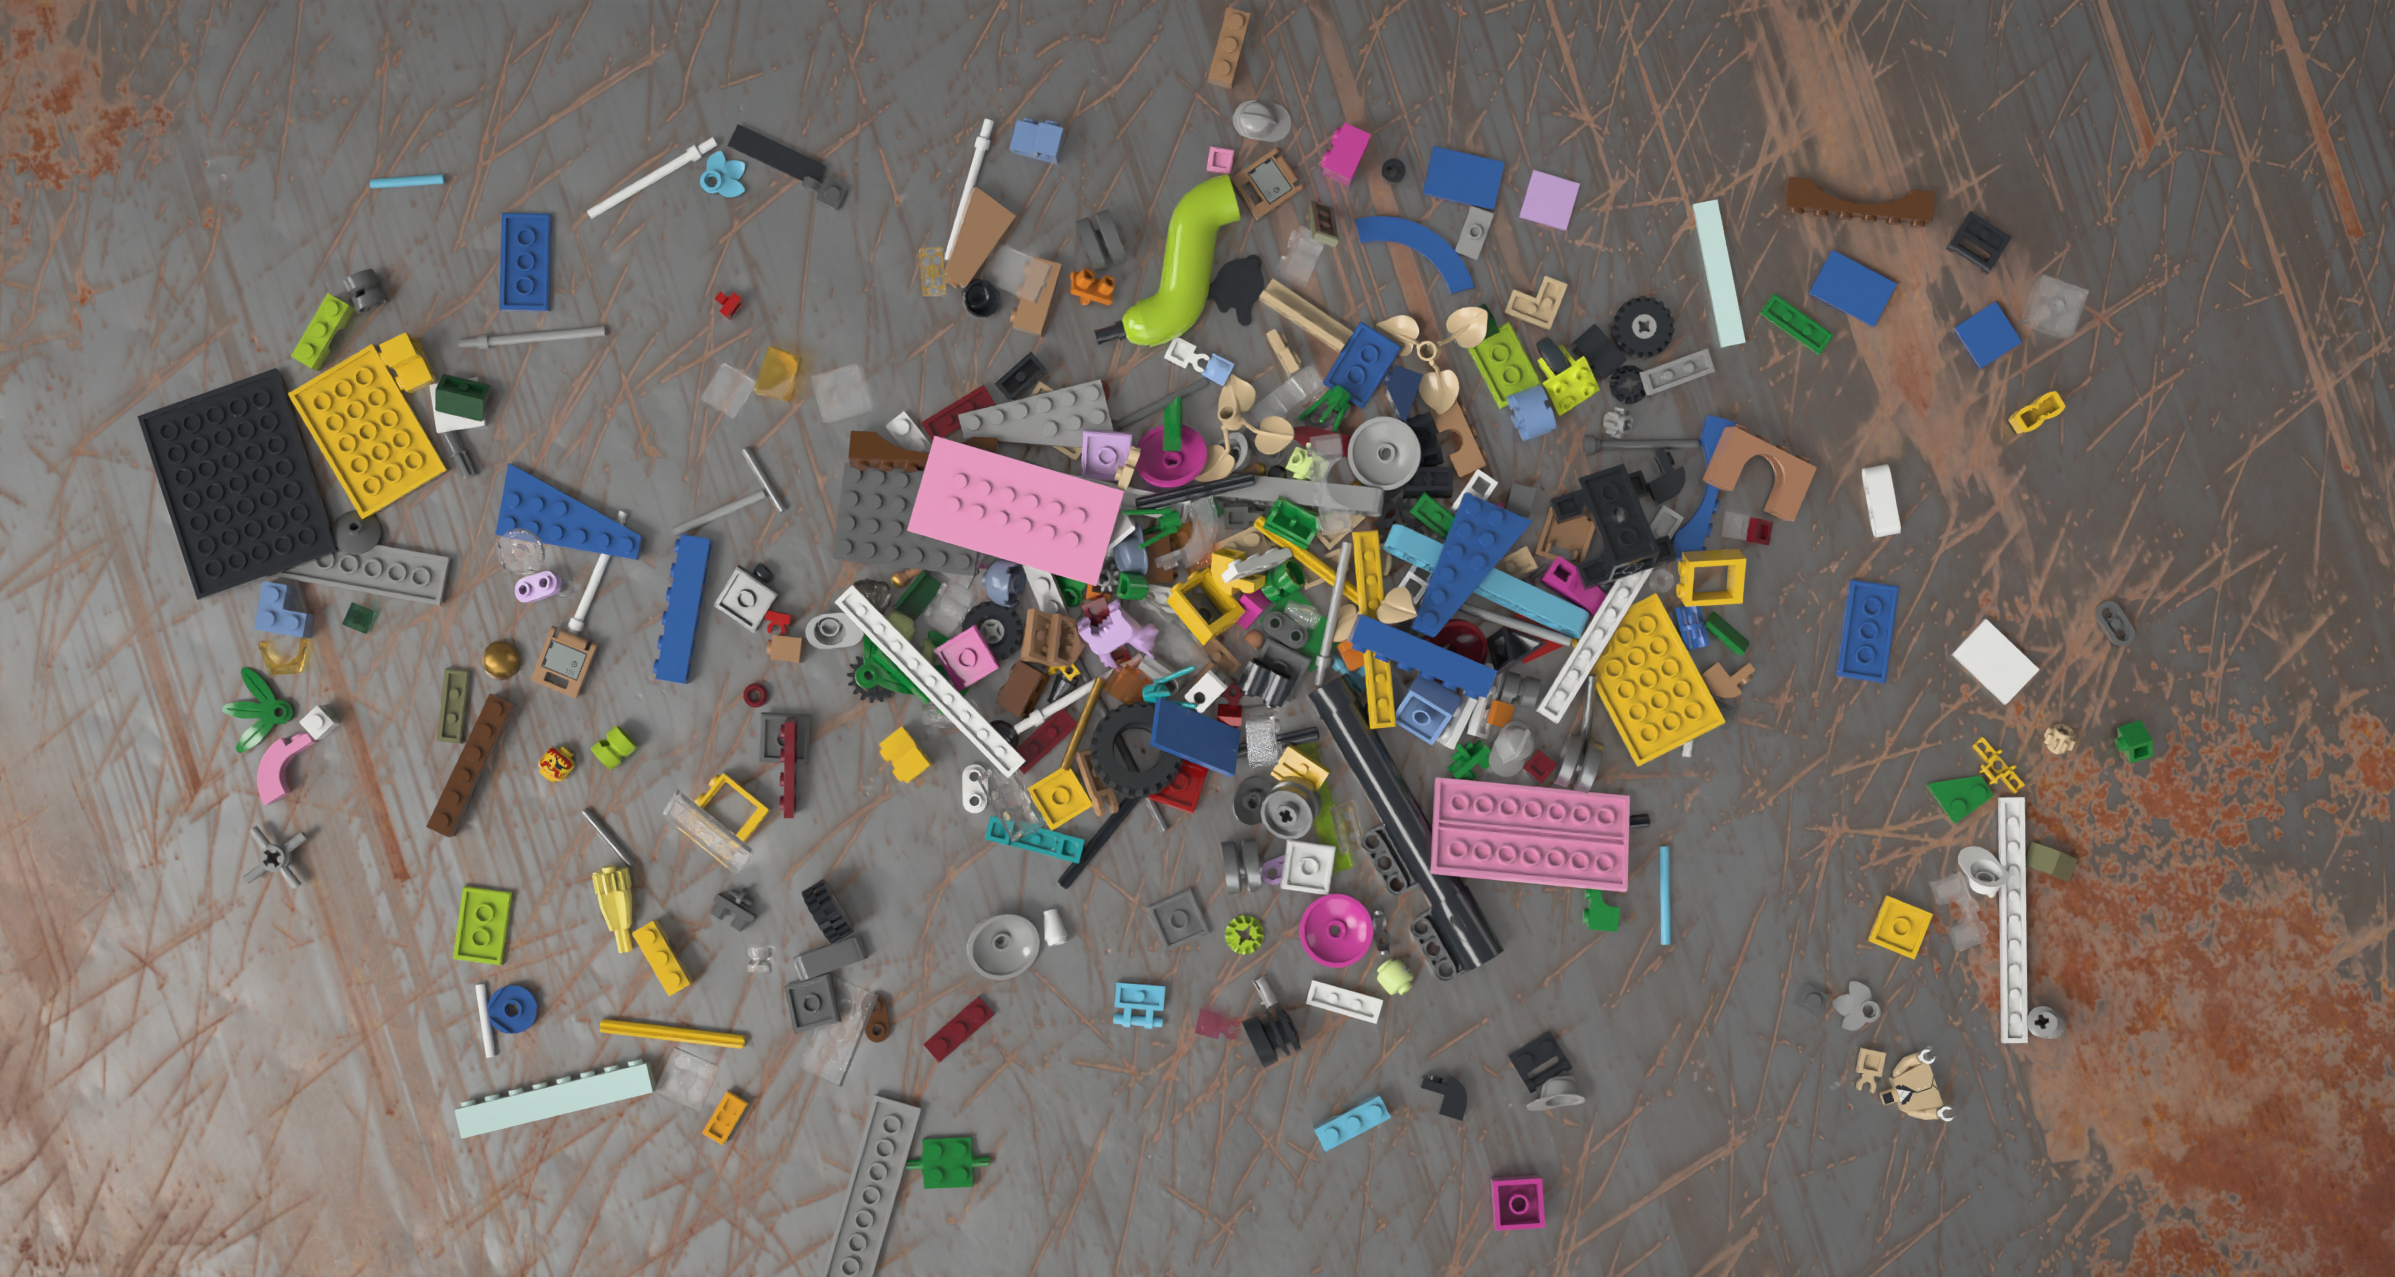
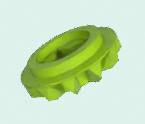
M1248 915L1238 916L1232 919L1226 928V942L1236 953L1244 955L1253 953L1263 943L1264 929L1256 918ZM1250 925L1249 935L1252 936L1254 941L1245 939L1240 945L1241 936L1235 929L1244 931Z

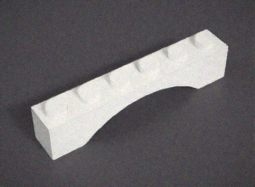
M1477 469L1449 512L1455 516L1465 492L1486 501L1498 482ZM1436 532L1431 536V539L1444 544L1445 539ZM1412 565L1398 587L1408 589L1413 597V603L1416 605L1424 594L1432 573Z

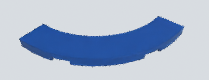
M1389 216L1364 217L1354 220L1360 244L1380 241L1405 245L1428 258L1436 266L1447 284L1450 295L1474 288L1471 276L1457 252L1443 238L1430 229L1406 219Z

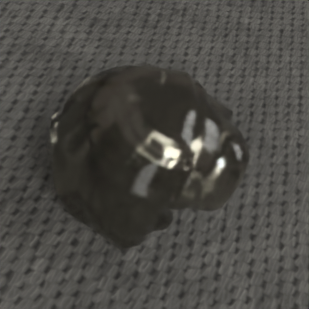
M869 578L854 582L853 585L884 616L891 604L889 600L891 587L888 583Z

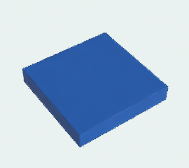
M1996 301L1953 328L1979 369L2022 343Z

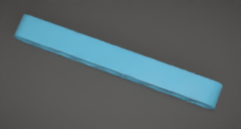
M1394 524L1385 542L1384 550L1432 573L1443 544L1405 526ZM1495 568L1489 572L1473 591L1482 597L1572 638H1581L1589 617L1587 611Z

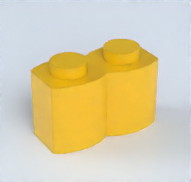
M2057 391L2049 392L2037 397L2030 405L2016 410L2008 420L2017 434H2024L2038 428L2045 420L2059 415L2064 410L2065 404Z

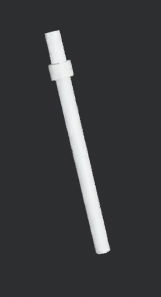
M989 119L984 120L980 137L976 138L974 145L976 147L944 260L948 259L969 194L975 188L985 151L989 150L991 143L989 138L994 121Z
M712 137L698 146L693 145L686 149L687 152L587 210L591 219L595 218L693 160L695 162L702 158V154L718 146L715 139Z
M619 511L615 521L624 525L628 514ZM600 555L574 618L570 619L567 626L569 627V632L577 635L578 632L582 631L585 624L583 620L611 555Z
M1138 653L1131 657V660L1119 664L1116 669L1112 668L1098 677L1106 680L1104 683L1106 684L1139 665L1143 657ZM1095 679L1039 711L1037 709L1031 712L1028 718L1013 726L1016 733L1020 734L1033 725L1037 727L1044 723V719L1089 694Z

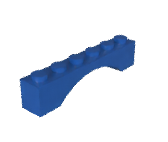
M1712 415L1705 417L1699 440L1705 454L1707 468L1724 428L1735 427L1737 422ZM1706 483L1705 493L1696 512L1683 527L1674 533L1671 543L1677 555L1676 560L1682 561V552L1706 551V547L1703 544L1705 537L1709 538L1713 524L1709 522L1712 513L1716 514L1720 500H1717L1716 497L1720 489Z

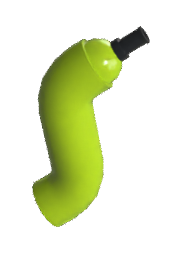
M1228 173L1212 177L1196 185L1182 196L1173 211L1168 227L1158 292L1151 297L1137 300V304L1131 306L1124 313L1122 320L1115 322V325L1094 330L1098 345L1120 339V341L1128 339L1130 342L1140 346L1149 345L1154 347L1181 336L1195 324L1204 309L1209 292L1217 232L1221 226L1241 220Z

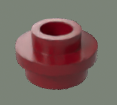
M759 683L750 684L744 690V701L750 707H761L767 702L768 691ZM754 691H758L760 693V698L758 700H754L752 698V693Z

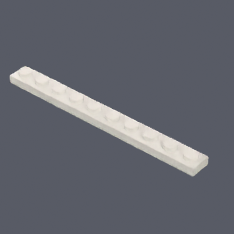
M1662 505L1650 524L1654 538L1658 539L1668 535L1671 540L1684 517ZM1653 568L1615 581L1537 708V712L1556 724L1559 723Z
M854 585L835 601L846 615L1007 778L1026 761Z
M1998 797L1999 863L2009 873L2007 884L1999 889L2001 1042L2028 1043L2025 797Z

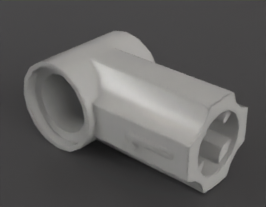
M1146 654L1140 662L1137 671L1151 681H1154V679L1163 678L1182 669H1173L1155 655V658L1152 659ZM1184 674L1172 679L1176 686L1172 684L1171 680L1163 683V685L1171 692L1170 696H1174L1187 685L1188 677Z

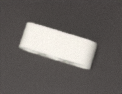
M1888 464L1863 468L1862 479L1874 537L1900 534V520Z

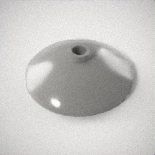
M1376 417L1361 424L1353 433L1348 446V461L1354 475L1366 486L1382 490L1396 489L1406 484L1417 472L1421 461V446L1416 433L1405 422L1394 417ZM1386 448L1391 450V456L1388 458L1383 454Z
M1013 912L991 915L973 929L967 943L968 959L972 967L986 978L994 980L1013 978L1027 970L1036 959L1040 947L1039 934L1034 924L1023 915Z

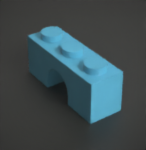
M1379 1093L1357 1103L1351 1110L1338 1116L1334 1115L1313 1126L1326 1152L1390 1119L1391 1116Z

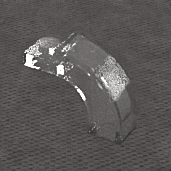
M1212 495L1186 505L1192 521L1191 537L1182 548L1155 558L1154 561L1157 568L1162 566L1164 570L1179 566L1177 561L1180 560L1184 569L1194 565L1208 553L1214 543L1218 530V515Z

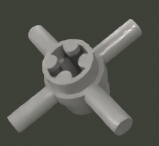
M258 826L253 827L249 832L262 848L260 854L261 863L243 876L244 880L250 884L265 871L280 872L293 890L298 888L301 882L288 865L292 860L291 851L308 839L305 833L301 831L283 845L280 843H270ZM278 851L281 856L277 857L279 864L275 866L273 860L270 859V855Z

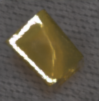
M769 345L763 359L754 393L790 403L803 358Z

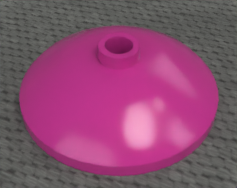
M1163 425L1147 432L1136 446L1141 448V453L1135 465L1138 473L1144 480L1159 487H1177L1192 481L1201 473L1207 461V447L1203 437L1196 430L1186 425H1182L1181 451L1163 450Z
M1329 894L1316 899L1307 907L1301 918L1299 933L1305 951L1314 961L1327 967L1341 968L1354 964L1366 954L1373 938V924L1368 911L1359 901L1343 894ZM1338 925L1340 932L1333 934L1331 932L1332 926Z

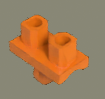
M1086 268L1080 273L1072 271L1070 274L1072 281L1070 294L1080 296V304L1086 306L1091 300L1108 306L1112 304L1113 291L1115 289L1114 277L1105 275L1102 279L1095 278V273L1092 270Z

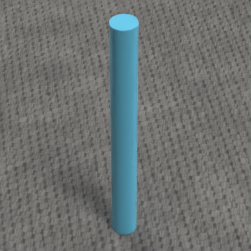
M1660 846L1662 945L1671 944L1669 846Z

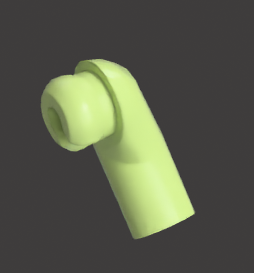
M926 639L921 644L923 648L922 655L934 665L937 659V655L934 652L936 648L930 639Z

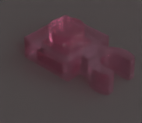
M1200 1008L1194 1033L1218 1039L1221 1032L1228 1039L1234 1040L1236 1035L1230 1034L1228 1028L1232 1025L1239 1027L1240 1023L1235 1020L1223 1022L1224 1014Z

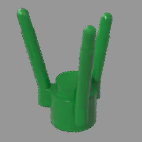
M1336 385L1333 390L1328 389L1319 400L1298 417V421H1302L1328 399L1326 403L1329 407L1319 421L1323 423L1333 409L1335 411L1340 409L1331 429L1332 432H1336L1345 411L1350 406L1348 401L1352 396L1345 389Z
M1170 506L1162 509H1131L1121 511L1123 515L1162 514L1161 517H1158L1159 525L1144 529L1142 532L1143 535L1158 530L1163 532L1138 546L1139 549H1143L1169 534L1176 533L1178 529L1182 528L1178 511H1171Z

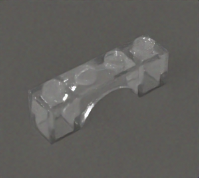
M1341 434L1310 437V442L1306 443L1308 458L1312 457L1313 467H1309L1311 482L1316 483V492H1312L1314 507H1319L1320 516H1316L1317 531H1322V535L1353 532L1350 507L1338 503L1331 496L1327 484L1331 468L1344 458Z

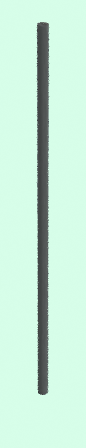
M1079 655L1073 664L1079 670V676L1085 685L1092 681V678ZM1099 695L1095 706L1103 719L1109 710L1101 695ZM1120 734L1115 741L1118 751L1129 771L1140 772ZM1143 798L1160 831L1163 832L1170 827L1157 802Z

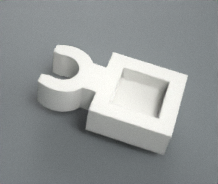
M1179 337L1172 340L1164 356V359L1184 369L1190 363L1193 365L1194 370L1199 373H1203L1204 369L1200 368L1197 362L1200 359L1208 362L1210 360L1206 354H1195L1197 346Z

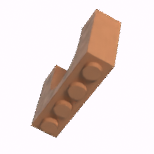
M1737 424L1735 427H1725L1702 481L1722 491H1733L1745 463L1753 456L1761 455L1770 462L1775 474L1774 486L1763 511L1783 521H1795L1817 467L1809 464L1810 460L1800 455L1795 457L1789 454L1790 450L1781 445H1776L1775 447L1769 444L1770 440L1766 437L1749 434V429Z

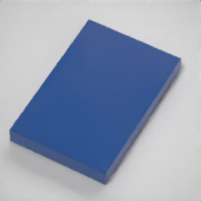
M1433 146L1422 195L1494 211L1505 162Z
M1831 250L1808 294L1873 328L1897 284L1844 255Z
M1360 322L1322 384L1331 390L1336 385L1342 387L1352 396L1349 401L1364 409L1402 347L1365 323Z

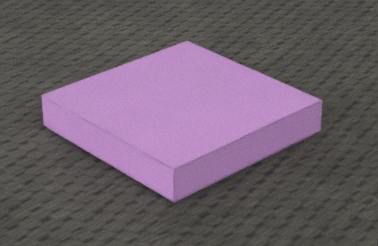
M1533 170L1519 218L1566 231L1580 183Z
M1084 429L1081 476L1098 480L1118 481L1114 477L1118 466L1123 467L1132 446L1133 433Z

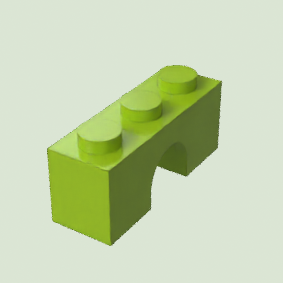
M327 293L291 357L311 369L320 371L331 352L329 344L333 336L339 329L345 328L355 308Z

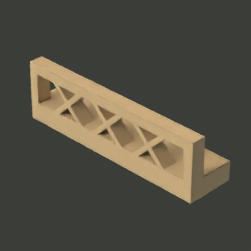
M1274 279L1271 280L1265 291L1263 290L1259 296L1260 301L1339 354L1354 333Z

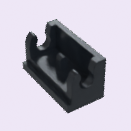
M1418 467L1415 475L1403 485V499L1420 498L1424 492L1431 498H1452L1453 467Z

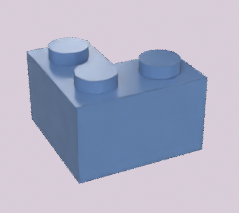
M1023 118V121L1017 120L1009 147L1010 151L1058 164L1065 138L1064 129L1060 127V123L1046 120L1045 123L1039 122V125H1037L1038 122L1032 119Z
M263 581L254 629L310 638L314 614L290 610L295 586Z

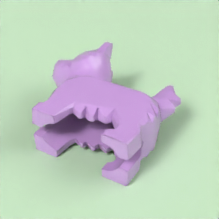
M1118 599L1108 605L1110 616H1107V619H1103V623H1100L1098 627L1091 626V621L1088 617L1077 623L1079 634L1084 641L1089 643L1090 649L1099 655L1100 661L1104 662L1105 667L1110 666L1115 669L1118 667L1111 656V652L1126 643H1130L1137 650L1146 653L1150 658H1155L1152 651L1156 644L1155 637L1160 629L1153 623L1141 626L1121 608Z

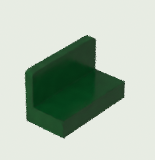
M443 374L435 389V410L482 422L484 419V406L491 393V385Z
M922 570L892 608L915 622L944 586L925 570Z

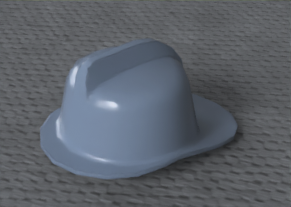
M1136 521L1135 530L1114 547L1113 553L1119 571L1139 573L1145 577L1148 570V558L1145 547L1143 549L1138 548L1144 542L1142 528Z

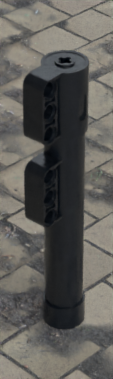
M1347 673L1308 694L1307 697L1318 717L1325 722L1382 822L1363 835L1361 844L1386 890L1393 896H1399L1418 886L1429 905L1427 910L1418 914L1412 920L1410 931L1435 976L1441 981H1450L1502 953L1504 949L1469 887L1464 885L1460 876L1430 874L1432 827L1376 729H1370L1369 717L1360 703V696ZM1369 835H1375L1379 838V846H1373L1369 843ZM1382 856L1389 857L1392 866L1384 867L1380 862V858ZM1393 878L1402 879L1404 887L1401 889L1396 888L1392 883ZM1417 921H1425L1428 924V930H1419ZM1429 943H1438L1441 948L1440 952L1431 951ZM1441 964H1450L1453 972L1450 974L1444 973L1441 969Z

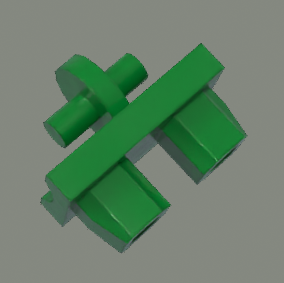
M1481 740L1477 741L1474 745L1469 741L1463 747L1457 742L1455 748L1458 751L1451 756L1454 762L1447 769L1457 779L1473 781L1476 775L1471 768L1477 763L1483 769L1490 767L1489 753L1491 750Z

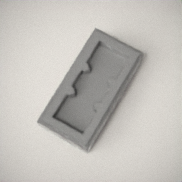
M1474 206L1470 207L1455 249L1457 254L1476 261L1478 260L1494 216L1493 213Z

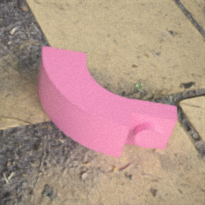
M298 733L290 739L292 743L287 738H280L265 752L257 774L258 791L264 805H272L291 793L286 782V768L295 755L318 742L309 733Z

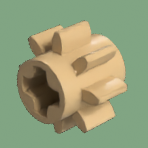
M2055 724L2054 728L2048 727L2044 735L2046 738L2044 743L2047 744V748L2051 752L2062 754L2065 753L2066 749L2072 751L2076 743L2074 740L2076 735L2073 734V730L2069 726Z

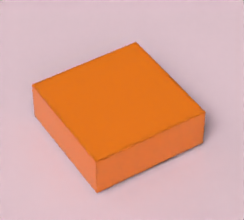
M1492 700L1486 723L1503 728L1505 724L1511 722L1515 706Z

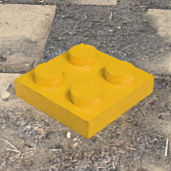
M1071 767L1069 771L1060 768L1026 789L1051 831L1092 807L1090 798Z
M1885 895L1867 941L1915 960L1933 914Z

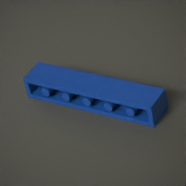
M681 534L680 539H676L674 553H677L676 563H672L670 577H673L672 587H668L666 593V601L669 602L668 611H664L662 616V625L665 626L664 634L659 636L657 649L661 651L659 659H655L653 667L656 679L688 684L713 545V540L684 534Z
M1362 614L1357 615L1347 642L1353 644L1352 649L1364 654L1367 650L1376 653L1374 658L1388 663L1389 659L1398 662L1397 667L1407 672H1411L1412 669L1420 671L1419 677L1432 682L1434 678L1443 681V687L1456 691L1457 687L1465 690V696L1478 700L1479 696L1487 698L1497 674V670Z

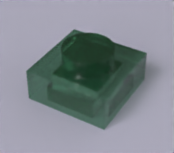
M352 602L342 624L367 634L376 611Z

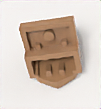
M1035 608L1028 609L1026 623L1023 628L1020 660L1025 663L1044 664L1052 667H1071V664L1077 660L1085 647V642L1078 632L1079 628L1076 625V619L1062 614H1049Z

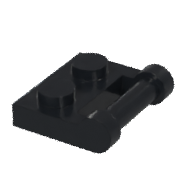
M1970 211L1946 246V250L1951 253L1954 251L1981 268V272L1988 275L2012 237ZM1961 239H1966L1990 254L1988 260L1959 243Z
M1550 1030L1507 1055L1530 1093L1535 1092L1538 1086L1550 1078L1555 1077L1564 1070L1567 1072L1572 1069L1571 1064ZM1557 1056L1560 1061L1559 1063L1530 1079L1527 1073Z

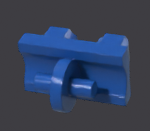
M1683 606L1675 608L1682 642L1687 651L1710 646L1701 607Z

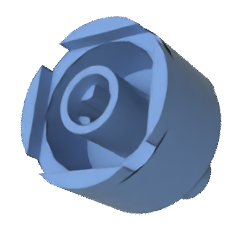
M1541 385L1506 396L1510 409H1513L1515 413L1511 415L1515 429L1519 428L1523 442L1550 433L1556 429L1552 408L1546 402L1548 398Z

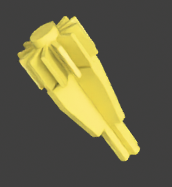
M616 864L606 865L602 867V870L592 875L595 894H598L600 908L609 930L615 931L619 953L630 952L633 948L629 933L630 925H632V894L630 889L632 883L629 868L625 866L618 867Z

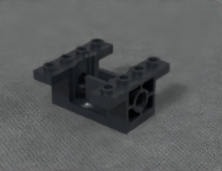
M1624 463L1578 478L1572 493L1550 499L1549 501L1557 524L1583 516H1591L1603 545L1600 558L1576 566V571L1584 590L1677 559L1668 535L1658 539L1654 538L1638 499L1650 493L1642 471L1639 470L1628 474ZM1616 515L1619 522L1615 521L1612 516Z

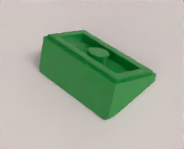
M1176 397L1163 412L1164 451H1181L1182 398Z
M1711 612L1704 621L1705 628L1737 656L1743 655L1750 642L1716 612Z

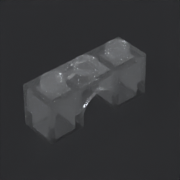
M1954 871L1930 880L1929 884L1937 904L1945 905L1955 902L1960 907L1961 916L1955 924L1946 927L1955 950L1963 951L1988 941L1986 937L1988 929L1983 920L1980 921L1977 911H1979V906L1976 899L1970 896L1968 888L1971 887L1965 874L1962 875L1960 871Z

